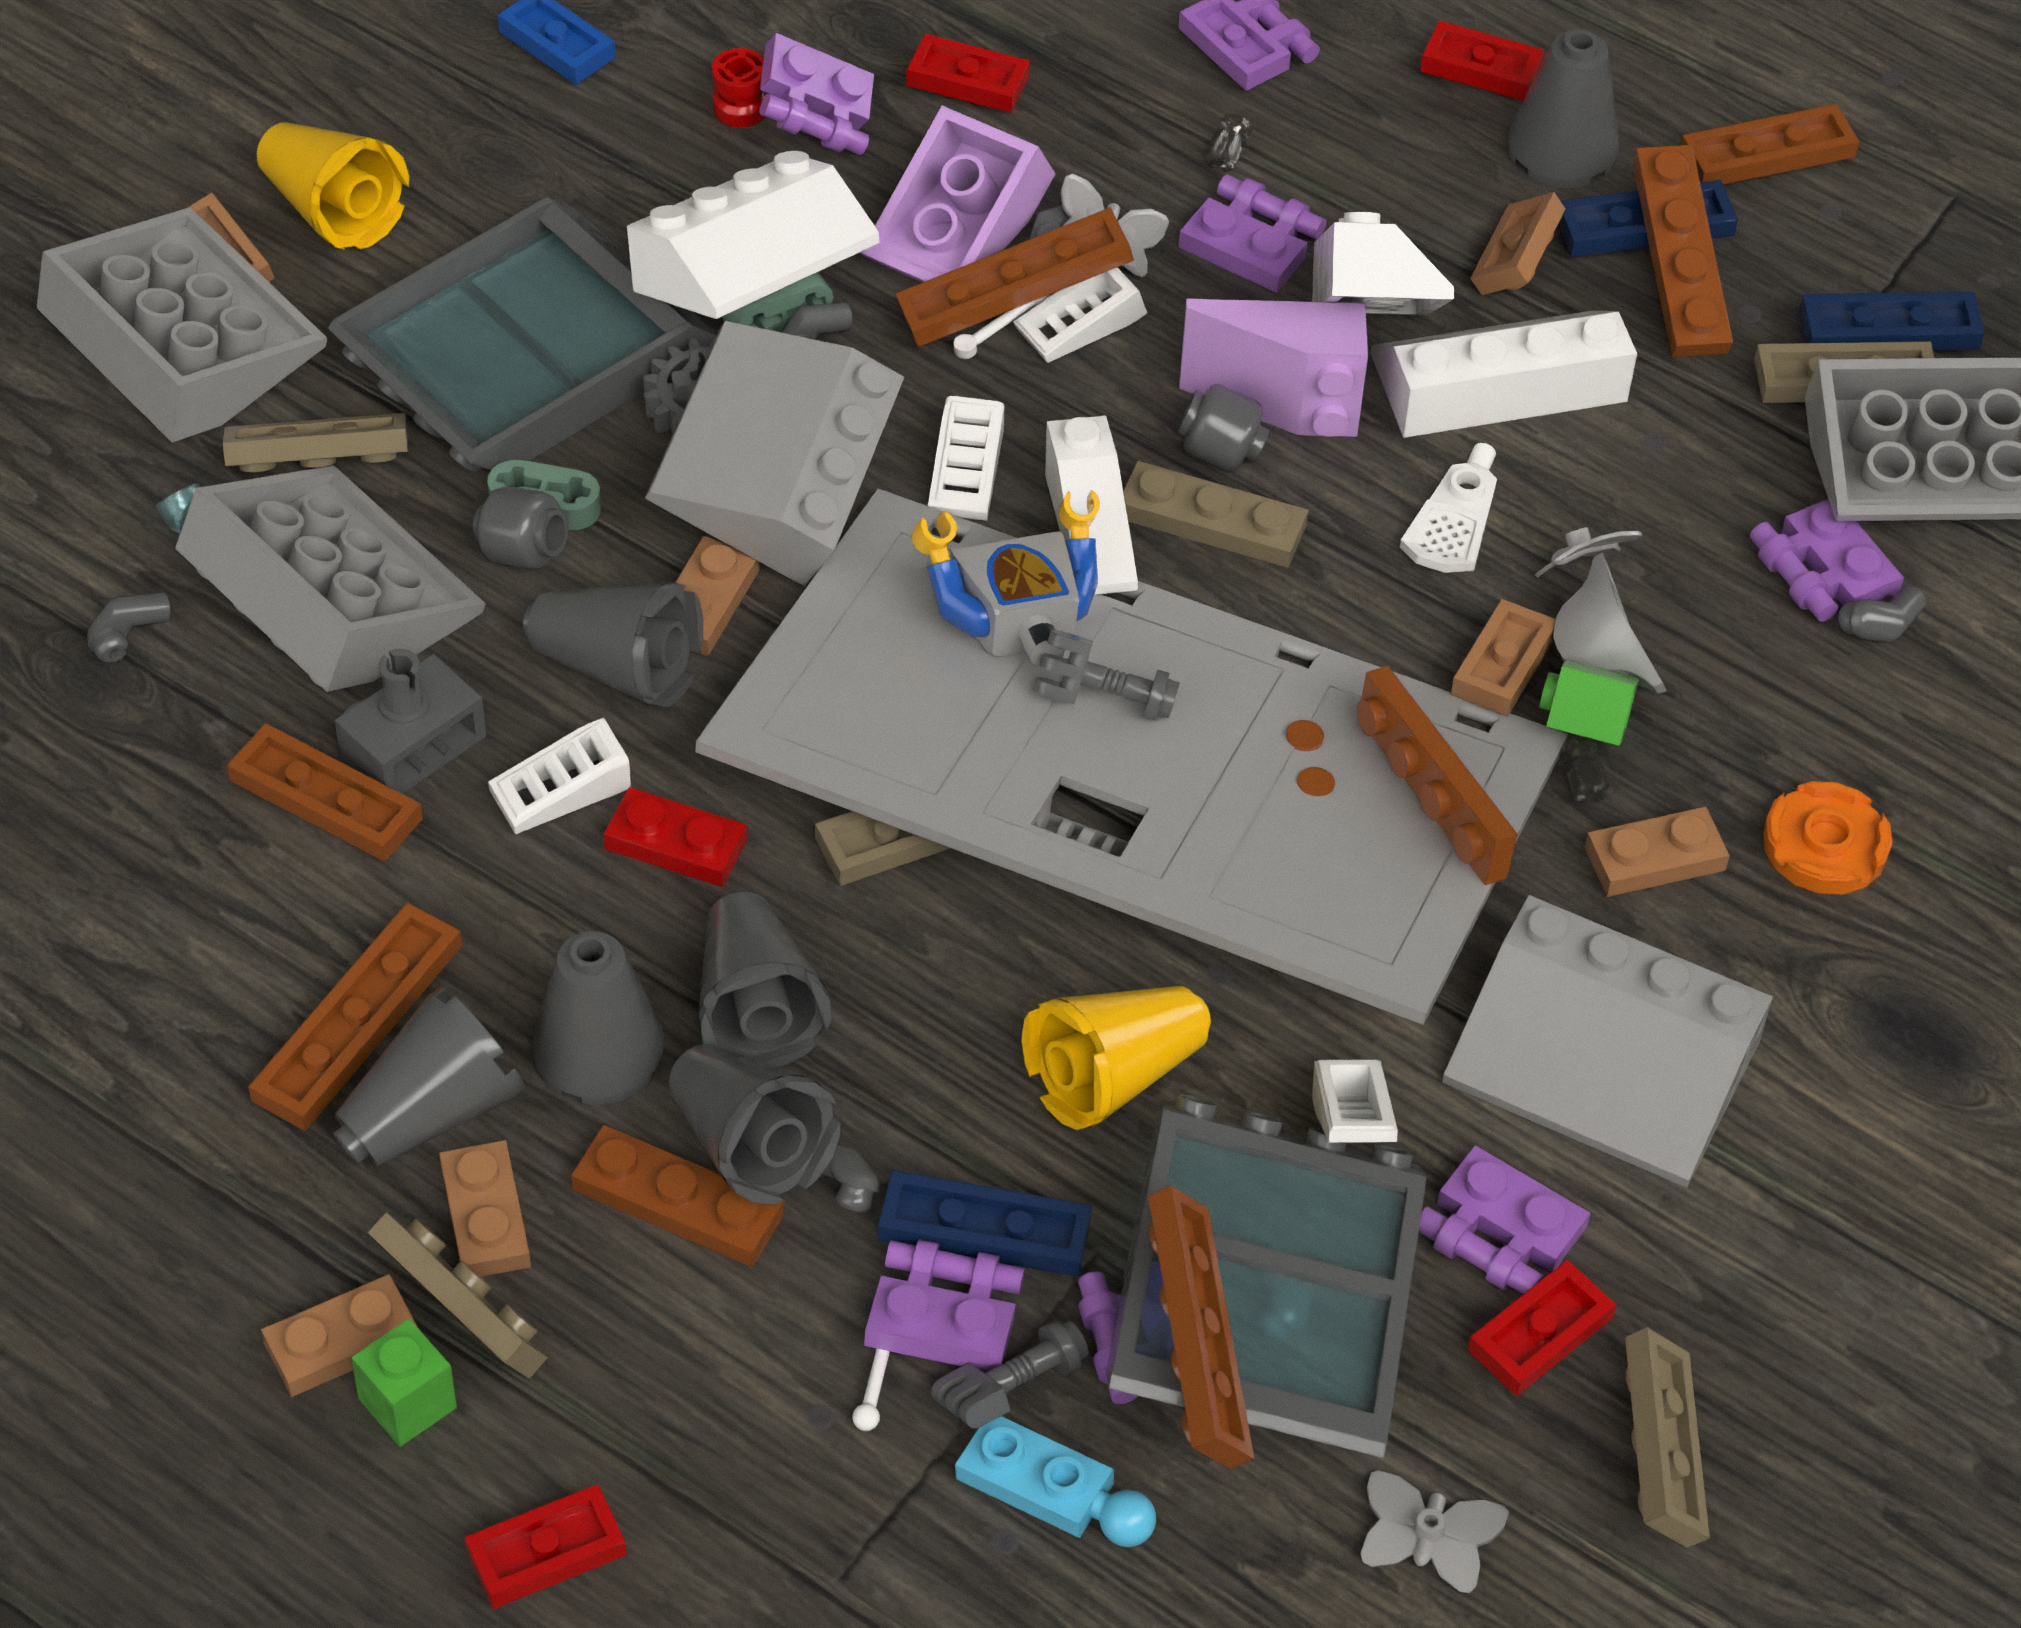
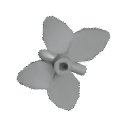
M1070 174L1064 178L1060 193L1063 209L1070 219L1063 226L1104 210L1102 197L1088 180L1075 174ZM1116 203L1109 204L1107 208L1111 207L1116 219H1118L1121 208ZM1151 208L1130 210L1118 220L1130 244L1134 261L1122 266L1140 277L1147 274L1148 261L1144 250L1153 248L1164 237L1169 224L1166 215Z
M1588 527L1569 532L1564 535L1568 547L1556 551L1551 558L1552 562L1534 575L1538 578L1556 565H1564L1583 556L1598 555L1601 552L1604 555H1616L1620 552L1618 543L1637 540L1642 537V532L1619 531L1591 539Z
M1380 1470L1371 1472L1367 1485V1495L1370 1508L1379 1520L1367 1533L1360 1553L1362 1562L1370 1567L1395 1565L1413 1555L1416 1565L1424 1566L1431 1560L1437 1573L1443 1580L1459 1592L1471 1593L1477 1586L1480 1570L1477 1547L1492 1542L1505 1527L1509 1510L1504 1505L1487 1500L1458 1501L1443 1513L1446 1499L1442 1494H1432L1429 1497L1427 1508H1425L1420 1491L1403 1478Z

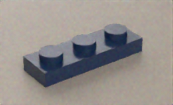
M1722 181L1700 182L1711 238L1735 236L1738 218ZM1638 191L1561 201L1566 209L1558 226L1571 257L1649 247Z
M1974 292L1803 294L1799 308L1806 343L1931 342L1933 351L1980 350L1985 334Z
M892 1170L878 1225V1241L890 1243L892 1240L917 1245L918 1240L921 1239L939 1243L940 1251L977 1258L978 1253L983 1252L1000 1256L999 1263L1079 1277L1091 1224L1093 1205Z

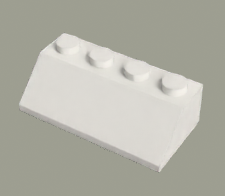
M802 151L779 153L771 163L757 169L738 171L734 174V179L716 187L697 189L692 193L691 198L675 205L656 207L650 211V216L627 225L633 292L714 319H718L880 243L878 230L835 167L810 159L809 155Z
M1344 213V218H1339V222H1334L1314 242L1312 302L1365 303L1366 314L1428 315L1454 299V286L1396 224H1380L1381 214Z
M1586 311L1371 345L1370 352L1403 438L1627 402L1637 352L1619 311Z

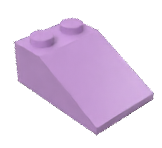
M941 106L875 225L879 232L880 243L860 253L871 261L921 283L1004 250L1029 223L1054 178L1055 172L1039 146L945 106Z
M1186 299L1179 389L1192 394L1195 390L1204 393L1210 386L1220 384L1258 401L1263 410L1261 421L1296 435L1357 437L1368 361L1365 303Z

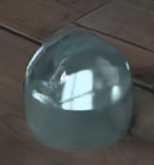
M199 483L192 484L155 505L161 518L172 531L181 533L195 489L200 487Z

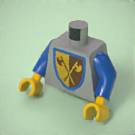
M1090 490L1087 496L1088 514L1078 515L1071 509L1070 491L1064 497L1059 507L1058 515L1060 522L1071 530V539L1065 540L1062 531L953 548L950 549L949 556L947 545L956 535V521L948 512H941L936 518V528L940 538H936L928 531L927 522L923 517L914 527L912 543L918 551L931 557L932 565L927 566L938 608L943 618L970 636L976 637L987 653L996 657L1026 652L1030 662L1037 667H1040L1044 653L1063 657L1065 649L1056 648L1047 642L1050 631L1059 630L1075 635L1076 621L1087 616L1098 585L1096 538H1089V526H1091L1100 510V500L1094 491Z

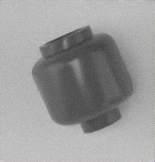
M1215 384L1206 389L1204 393L1195 390L1176 433L1184 436L1183 449L1189 456L1220 470L1231 472L1241 465L1244 458L1253 462L1257 460L1269 434V429L1260 425L1263 410L1258 401L1223 385Z
M505 486L495 489L485 499L483 505L477 509L473 520V531L478 539L480 549L487 560L498 565L536 570L548 565L554 557L563 551L568 536V522L566 515L552 495L538 490Z

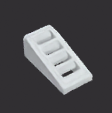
M1117 267L1055 292L1013 322L1022 336L1049 363L1131 325L1145 316L1147 311L1139 290ZM1090 306L1093 310L1087 314L1081 310ZM1070 315L1075 322L1067 327L1061 318ZM1049 324L1057 332V335L1048 340L1039 328Z
M948 396L946 398L928 501L929 507L946 511L960 518L987 521L1004 433L1005 407L1003 403L959 396ZM954 444L977 446V447H985V449L973 448V447H965V446H957V445H954ZM949 466L981 469L982 471L952 468ZM945 486L977 488L979 491L978 493L946 490Z
M601 718L578 728L488 781L491 794L513 832L518 834L628 790L631 787L630 765L626 753L606 720ZM599 760L600 763L597 765L593 764V761ZM576 768L580 775L571 779L568 771ZM551 778L556 789L548 792L542 781ZM524 788H528L535 800L525 806L517 792Z
M1314 1061L1312 1100L1315 1113L1329 1143L1397 1142L1398 1129L1381 1061Z

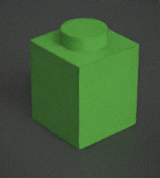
M1566 660L1561 667L1560 674L1549 672L1546 678L1539 706L1541 709L1550 711L1546 727L1620 746L1624 739L1639 678Z
M410 1318L351 1357L359 1401L399 1447L457 1408L451 1365Z

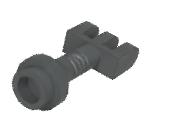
M1059 630L1050 631L1047 642L1056 648L1071 652L1068 659L1053 654H1043L1040 667L1061 674L1063 678L1060 683L1049 678L1036 677L1033 691L1074 704L1079 687L1083 685L1097 690L1102 689L1104 692L1108 691L1110 694L1114 693L1116 696L1120 695L1123 698L1145 704L1143 717L1155 720L1157 715L1166 718L1170 717L1180 682L1168 679L1170 673L1157 669L1154 681L1132 674L1126 675L1125 672L1120 673L1119 670L1114 671L1112 668L1108 669L1106 666L1088 661L1093 645L1092 640Z
M1053 1320L1039 1328L1040 1344L986 1373H983L969 1362L938 1379L932 1387V1397L937 1403L946 1407L949 1412L960 1418L961 1421L971 1428H980L1011 1411L1006 1393L1015 1389L1016 1386L1018 1387L1022 1383H1026L1028 1380L1041 1375L1051 1368H1054L1060 1375L1065 1377L1080 1369L1081 1360L1087 1358L1089 1354L1087 1343L1079 1328L1072 1321L1067 1320L1060 1324Z

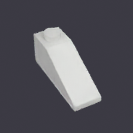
M1076 417L1066 420L1047 421L1045 477L1059 530L1062 531L1065 540L1071 539V530L1060 522L1058 515L1059 507L1067 492L1070 491L1071 509L1078 515L1088 514L1087 496L1090 490L1094 491L1100 500V510L1091 526H1089V538H1096L1098 585L1094 595L1137 590L1138 579L1118 457L1107 417Z

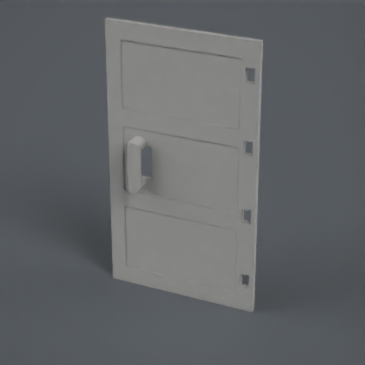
M879 488L696 740L695 752L1422 1025H1424L1495 883L1484 885L1471 866L1460 860L1452 841L1436 821L1431 820L1426 815L1421 800L1404 778H1400L1395 774L1389 758L1374 738L1366 735L1362 730L1357 717V705L1361 700L1366 672L1381 667L1138 581L1137 590L1116 592L1136 599L1133 605L1112 599L1103 594L1094 595L1087 616L1076 621L1075 635L1093 641L1088 658L1090 662L1106 666L1108 669L1112 668L1114 671L1119 670L1120 673L1125 672L1126 675L1132 674L1154 681L1157 669L1170 673L1168 679L1180 682L1170 717L1166 718L1157 715L1155 720L1143 717L1145 704L1123 698L1120 695L1116 696L1114 693L1110 694L1108 691L1104 692L1102 689L1097 690L1083 685L1079 687L1074 704L1033 691L1036 677L1049 678L1061 683L1063 675L1034 666L1026 652L1000 657L990 655L976 637L970 636L949 623L941 615L927 570V566L932 565L931 557L915 548L912 543V533L916 524L924 517L927 522L928 531L931 534L932 529L936 528V518L943 511ZM952 515L957 526L956 536L963 539L960 543L951 541L947 545L950 556V549L1014 539L1016 537ZM1065 650L1063 658L1068 659L1071 651ZM1281 651L1312 662L1308 669L1280 659L1278 654ZM1393 672L1518 833L1517 841L1566 745L1568 734L1511 713L1509 716H1505L1453 696L1449 691ZM1461 715L1489 725L1492 728L1487 733L1457 722V716ZM1298 720L1315 722L1324 732L1322 745L1313 751L1295 749L1286 739L1288 726ZM1310 767L1323 768L1334 777L1335 787L1331 793L1325 796L1306 794L1297 784L1299 773ZM1062 785L1138 813L1144 817L1128 842L1050 813L1052 796L1058 786Z

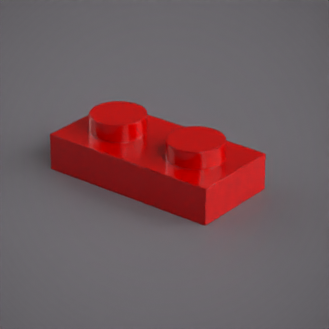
M1439 20L1422 55L1420 72L1523 101L1542 64L1544 49Z
M925 33L907 68L906 86L1012 113L1029 79L1030 60Z
M631 787L628 788L604 832L605 850L719 887L724 886L747 842V824Z
M1566 1260L1470 1337L1467 1351L1517 1397L1610 1322L1614 1317L1617 1304L1569 1260Z
M599 1484L464 1537L466 1552L492 1610L627 1556L625 1539Z

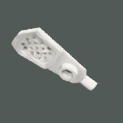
M1476 444L1467 463L1455 464L1450 467L1431 498L1425 502L1402 537L1400 548L1416 564L1444 573L1474 571L1497 478L1489 471L1496 456L1495 449L1489 444ZM1467 483L1475 486L1476 488L1464 489L1459 485Z

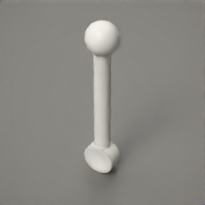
M1050 294L1003 313L973 335L961 334L957 336L953 342L955 355L962 359L973 357L977 352L978 344L1044 301Z
M876 1348L863 1403L857 1406L852 1414L853 1423L862 1431H870L876 1428L880 1421V1414L876 1405L890 1351Z

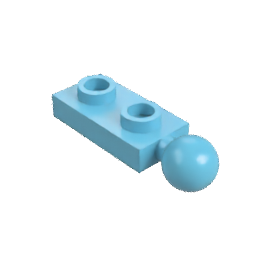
M1002 1416L977 1430L955 1464L957 1480L1078 1538L1081 1537L1091 1519L1095 1518L1099 1520L1101 1530L1112 1543L1122 1547H1134L1145 1542L1153 1533L1156 1525L1155 1508L1144 1494L1128 1489L1117 1491L1112 1495L1108 1493L1114 1485L1113 1468Z

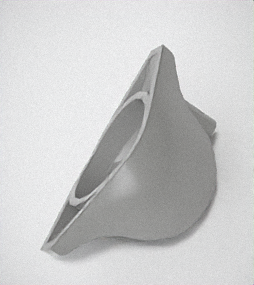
M1603 552L1593 558L1588 578L1583 586L1562 606L1557 614L1554 624L1556 648L1563 662L1570 660L1639 678V686L1655 694L1666 692L1667 690L1629 625Z

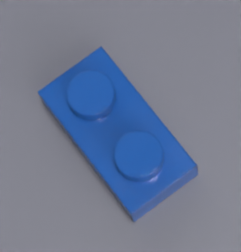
M519 0L497 15L500 33L575 85L616 58L615 41L556 0Z

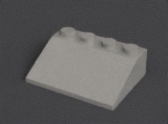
M191 207L42 252L37 309L172 443L222 426L326 347L327 337Z
M725 321L717 334L645 499L805 587L836 548L904 376L852 347Z
M2021 358L1818 359L1804 398L1811 449L1836 521L2021 519Z
M335 466L196 488L175 547L196 568L202 577L208 579L219 589L239 612L246 615L256 624L277 648L283 650L310 676L315 684L322 687L326 692L374 682L381 677L378 664L383 655L389 659L391 670L392 664L389 651L406 649L417 655L482 614L486 605L481 598Z
M1529 895L1503 941L1444 1072L1442 1083L1687 1188L1761 1040L1773 996Z

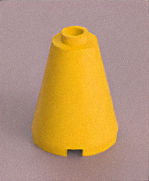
M288 122L278 123L269 128L259 142L257 148L259 168L316 233L332 246L340 249L352 246L358 249L371 247L388 235L400 219L405 205L400 203L399 199L402 184L409 187V173L404 158L386 142L371 137Z
M1184 986L1051 998L1038 1004L1039 1008L1030 1011L1024 1019L1021 1039L1024 1062L1029 1077L1040 1074L1049 1092L1039 1097L1046 1109L1061 1124L1075 1130H1080L1104 1121L1202 1048L1208 1039L1211 1024L1210 1012L1203 999Z

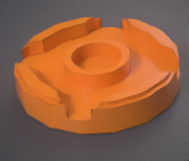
M1811 781L1798 785L1795 792L1788 793L1785 797L1783 793L1774 800L1763 828L1764 851L1775 870L1792 884L1817 894L1844 895L1866 888L1881 875L1892 847L1891 825L1884 813L1880 817L1879 813L1871 807L1873 800L1861 791L1837 782Z

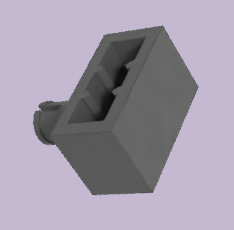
M395 649L389 651L392 664L391 670L389 659L385 655L381 657L378 664L383 688L367 699L353 703L345 710L343 715L334 721L340 760L349 767L403 794L485 738L486 728L482 697L435 654L420 663L417 655L410 650Z

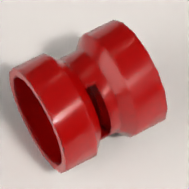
M732 48L720 53L712 63V82L715 87L713 92V111L717 119L725 125L736 128L750 127L758 124L765 118V116L760 115L759 110L763 98L768 93L760 90L764 57L758 52L746 48Z

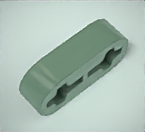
M816 272L722 316L724 322L729 321L782 332L798 308L808 305L832 303L834 296L828 284L819 272Z
M508 460L493 467L488 474V496L495 489L505 486H520L519 488L543 491L552 495L567 517L568 530L587 528L594 524L601 515L600 486L597 479L590 473L525 460ZM573 497H578L575 503H570Z

